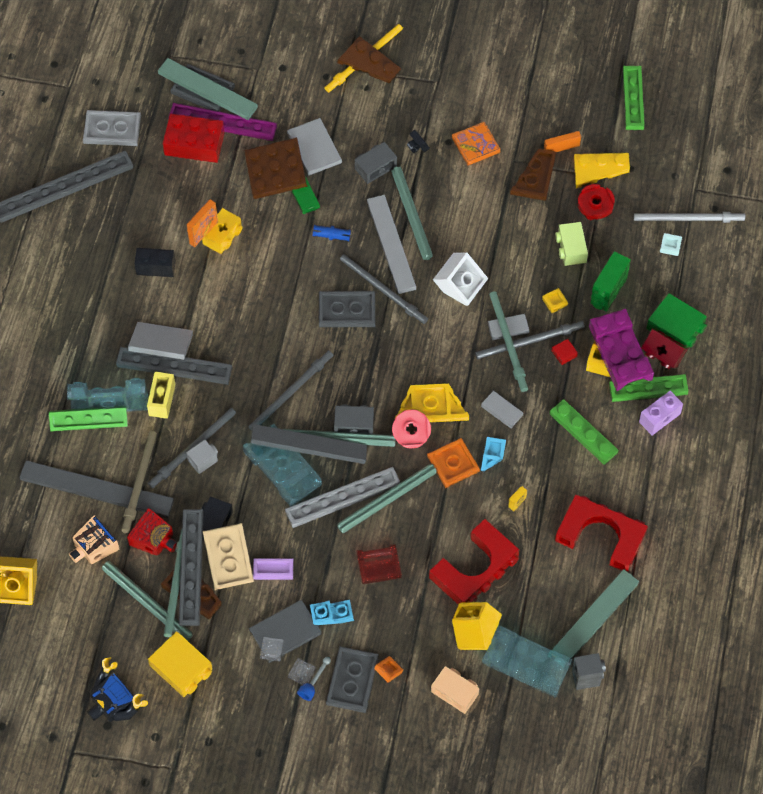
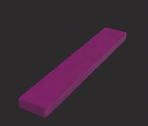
M177 103L172 104L170 111L171 114L221 120L224 122L225 132L268 141L274 140L277 130V123L253 118L246 120L238 115Z

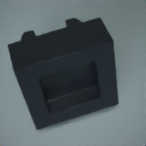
M416 130L410 133L414 140L409 141L407 146L413 154L420 148L424 153L430 149Z

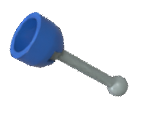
M329 657L323 659V664L312 681L303 684L297 691V694L304 700L311 701L314 697L315 689L313 685L326 665L331 663Z

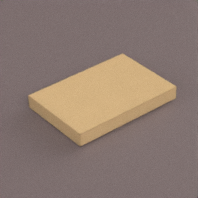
M242 523L203 531L215 590L254 582Z

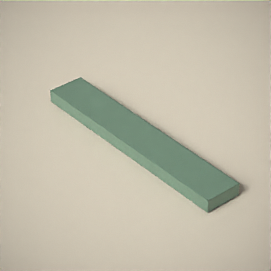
M169 58L166 59L158 70L159 75L246 120H249L258 108V104Z
M623 569L549 652L548 657L564 669L636 588L639 581Z

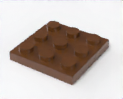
M297 137L244 150L254 199L307 187Z

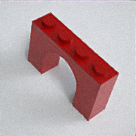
M575 494L556 533L555 541L573 549L582 530L586 526L593 523L607 524L615 530L619 539L609 565L628 572L647 533L648 526L640 520L628 518L622 512L612 511L604 504H596L585 496Z
M486 519L471 531V540L490 559L491 564L485 572L476 576L464 575L444 558L429 571V579L458 605L459 603L476 602L477 596L481 592H487L492 585L491 583L495 579L499 580L505 574L504 570L509 566L513 567L519 560V549Z

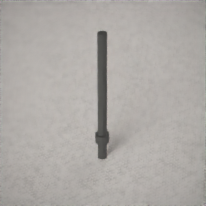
M343 254L340 257L343 263L401 306L410 317L414 316L423 324L428 321V318L419 312L415 305L406 302L348 256Z
M583 321L573 324L566 323L560 325L559 328L515 340L513 344L515 348L555 336L569 335L572 331L585 328ZM501 344L475 352V356L477 359H481L508 350L506 344Z
M328 350L320 359H316L299 379L248 426L249 429L252 431L253 424L261 425L316 372H320L324 368V364L334 356L333 353Z
M230 408L166 467L163 466L157 471L158 474L148 482V485L153 489L163 479L166 480L171 475V472L187 458V451L203 440L210 438L236 414V411Z

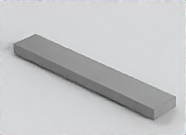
M385 195L367 199V204L398 294L416 290V284Z
M391 467L286 508L285 513L292 528H295L386 492L398 485L400 480L394 468Z

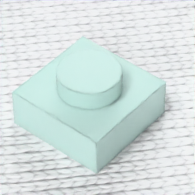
M664 233L660 253L678 256L682 237Z

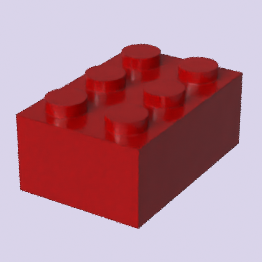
M170 113L163 140L164 155L218 163L225 134L224 122Z

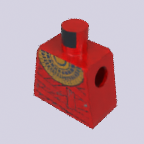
M150 508L146 510L127 537L130 546L156 556L164 548L174 552L177 541L171 538L173 536L172 527Z

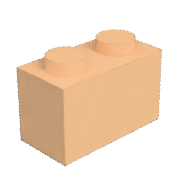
M445 666L433 682L431 692L465 714L479 695V688L471 679L466 680L461 677L457 670L454 668L449 669Z

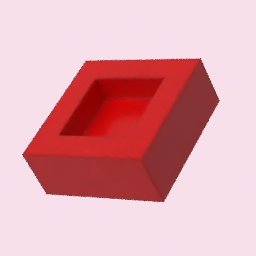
M568 339L553 346L551 350L561 365L578 357V352Z

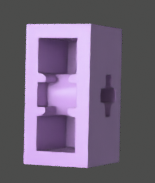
M669 391L641 412L639 423L653 435L681 414L683 403Z

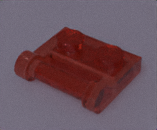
M396 544L389 545L390 547L369 551L356 550L362 584L402 578ZM391 555L392 557L369 562L364 561V559Z

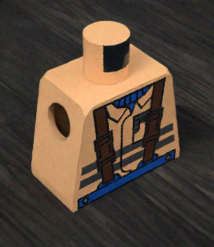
M94 515L73 536V542L77 548L70 552L69 556L75 563L85 557L90 564H94L118 551L119 545L117 540Z

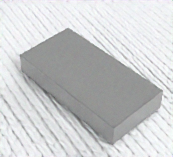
M525 314L505 318L511 337L529 333ZM498 319L488 321L492 340L502 339L503 335Z
M495 391L481 404L482 408L509 428H512L523 416L521 410Z

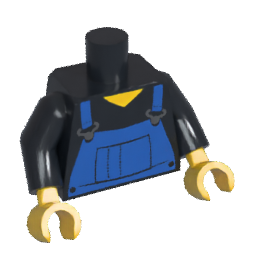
M111 657L105 658L102 661L103 668L98 674L91 691V698L95 705L87 713L93 721L101 715H104L109 722L129 720L139 711L140 707L148 705V702L145 700L140 702L144 694H136L134 696L115 672L111 673L110 670L115 669L118 665L117 662H113L111 666L109 665Z

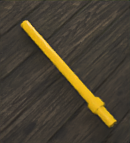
M397 24L376 42L373 47L377 50L382 48L403 29L402 26ZM348 66L342 73H338L333 77V80L324 87L325 90L329 93L337 85L340 86L355 70Z

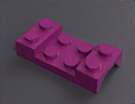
M626 309L590 319L589 323L590 331L616 391L621 390L625 385L640 379L651 381L654 376L647 357H644L633 332V324Z

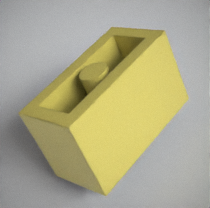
M154 373L147 403L149 416L168 419L176 385L174 374Z

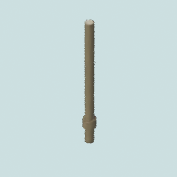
M150 431L130 502L124 512V523L121 530L123 533H129L132 521L136 517V506L157 435L155 431Z

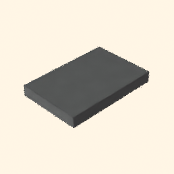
M190 64L186 66V68L231 91L235 88V83ZM176 83L171 88V94L208 110L219 112L222 108Z
M319 291V327H375V291Z
M302 600L249 628L250 633L268 663L321 635V630L317 625L313 624L312 616Z
M339 646L326 705L366 713L376 672L374 668L378 663L379 654Z

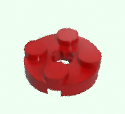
M591 184L582 189L578 197V208L588 220L602 219L613 212L615 198L609 188L606 187L605 189L600 187L599 184ZM593 199L600 200L601 202L593 204Z

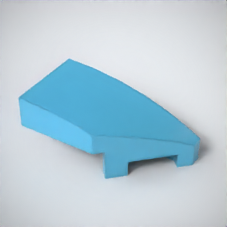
M487 437L481 471H486L503 460L506 440Z

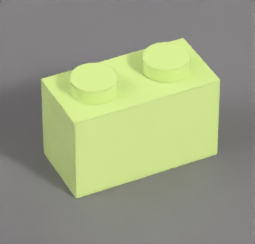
M581 222L559 225L555 236L556 242L560 243L561 246L559 248L560 259L564 260V265L587 263L588 251Z

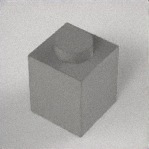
M203 440L186 452L188 462L198 474L218 462L216 447L212 443L209 445L206 440Z

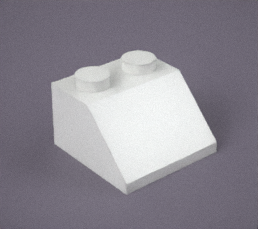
M453 253L433 279L443 293L466 306L470 304L488 280L487 276L468 253Z

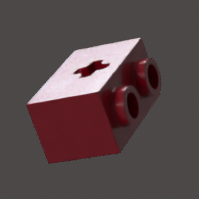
M652 329L641 349L645 351L644 354L651 359H659L662 366L670 369L671 367H678L688 347L662 331ZM666 346L665 350L667 351V353H662L663 350L661 349V347Z

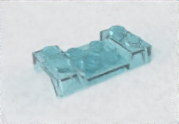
M133 378L125 380L126 387L114 386L107 389L97 387L88 390L87 383L82 382L67 384V398L71 400V409L127 406V412L148 410L147 403L149 399L145 379Z
M272 424L270 426L272 428H277L275 424ZM251 443L243 445V451L255 466L258 465L279 490V494L290 507L322 485L320 476L299 452Z
M500 625L482 659V664L554 698L557 697L567 671L573 663V659L556 651L549 650Z

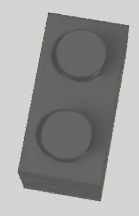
M385 142L375 145L370 151L358 155L355 159V170L367 184L397 166V156Z
M347 404L335 406L334 432L373 434L374 407L367 405L357 407Z
M599 653L574 658L572 674L576 690L600 686L601 680L604 679L603 672L606 671L604 660H600Z

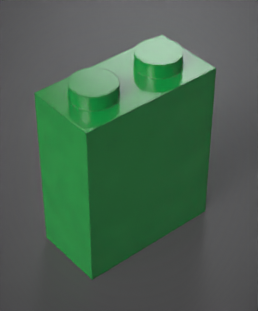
M615 251L613 252L593 285L590 304L596 309L608 311L628 278L631 259Z
M668 293L648 319L646 329L649 331L658 329L686 347L691 348L697 340L696 336L699 333L702 334L706 329L707 324L705 322L707 316Z

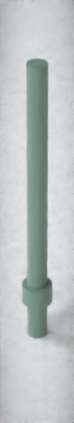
M494 291L489 295L514 368L513 375L518 381L521 392H525L528 390L525 380L526 374L524 368L520 365L497 292Z
M182 529L175 550L177 556L164 629L165 637L172 636L180 587Z

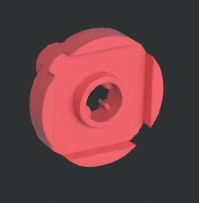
M410 409L396 416L392 425V432L396 441L402 446L418 448L429 438L431 425L423 413ZM410 423L417 427V431H414V434L406 431V426L409 427L408 424Z

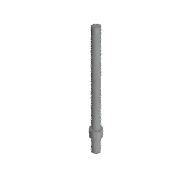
M634 213V221H722V223H730V221H745V213Z

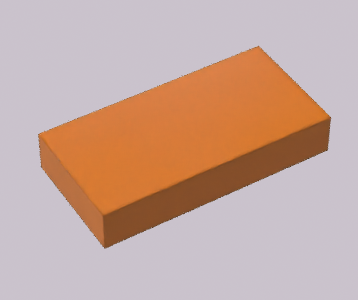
M576 131L546 139L544 149L560 152L578 147L581 141L580 132Z

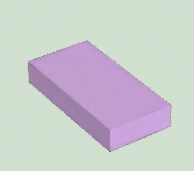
M254 558L253 579L293 580L294 560Z

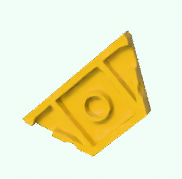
M449 384L410 385L407 396L403 400L398 412L400 414L405 410H418L428 418L429 422L469 420L468 412H465L460 400L454 395L453 389Z

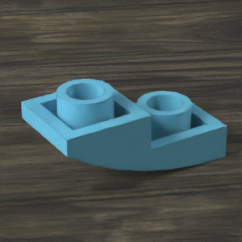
M350 600L331 604L330 601L310 605L314 625L354 621Z

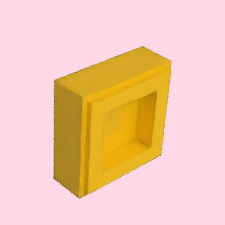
M559 288L542 296V300L551 313L568 306V301Z
M522 486L509 498L508 506L512 511H515L526 499L527 489Z

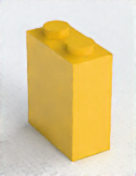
M177 631L148 658L150 667L183 697L193 693L197 688V684L202 679L206 680L212 673L211 662Z

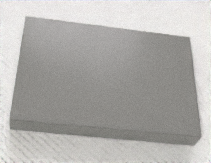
M87 110L83 143L138 146L141 112Z
M321 118L287 130L290 139L296 137L298 139L303 166L308 176L342 163V159Z
M137 322L128 345V351L184 360L193 336V330Z

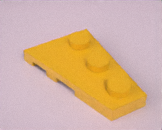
M629 153L574 154L576 189L587 183H596L598 180L606 177L612 178L629 173Z

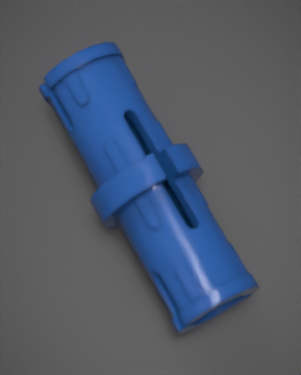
M314 224L313 230L321 231H313L314 237L329 238V240H350V236L342 235H350V229H338L335 226L325 227Z

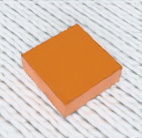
M390 656L376 664L374 668L387 682H390L403 672V669Z

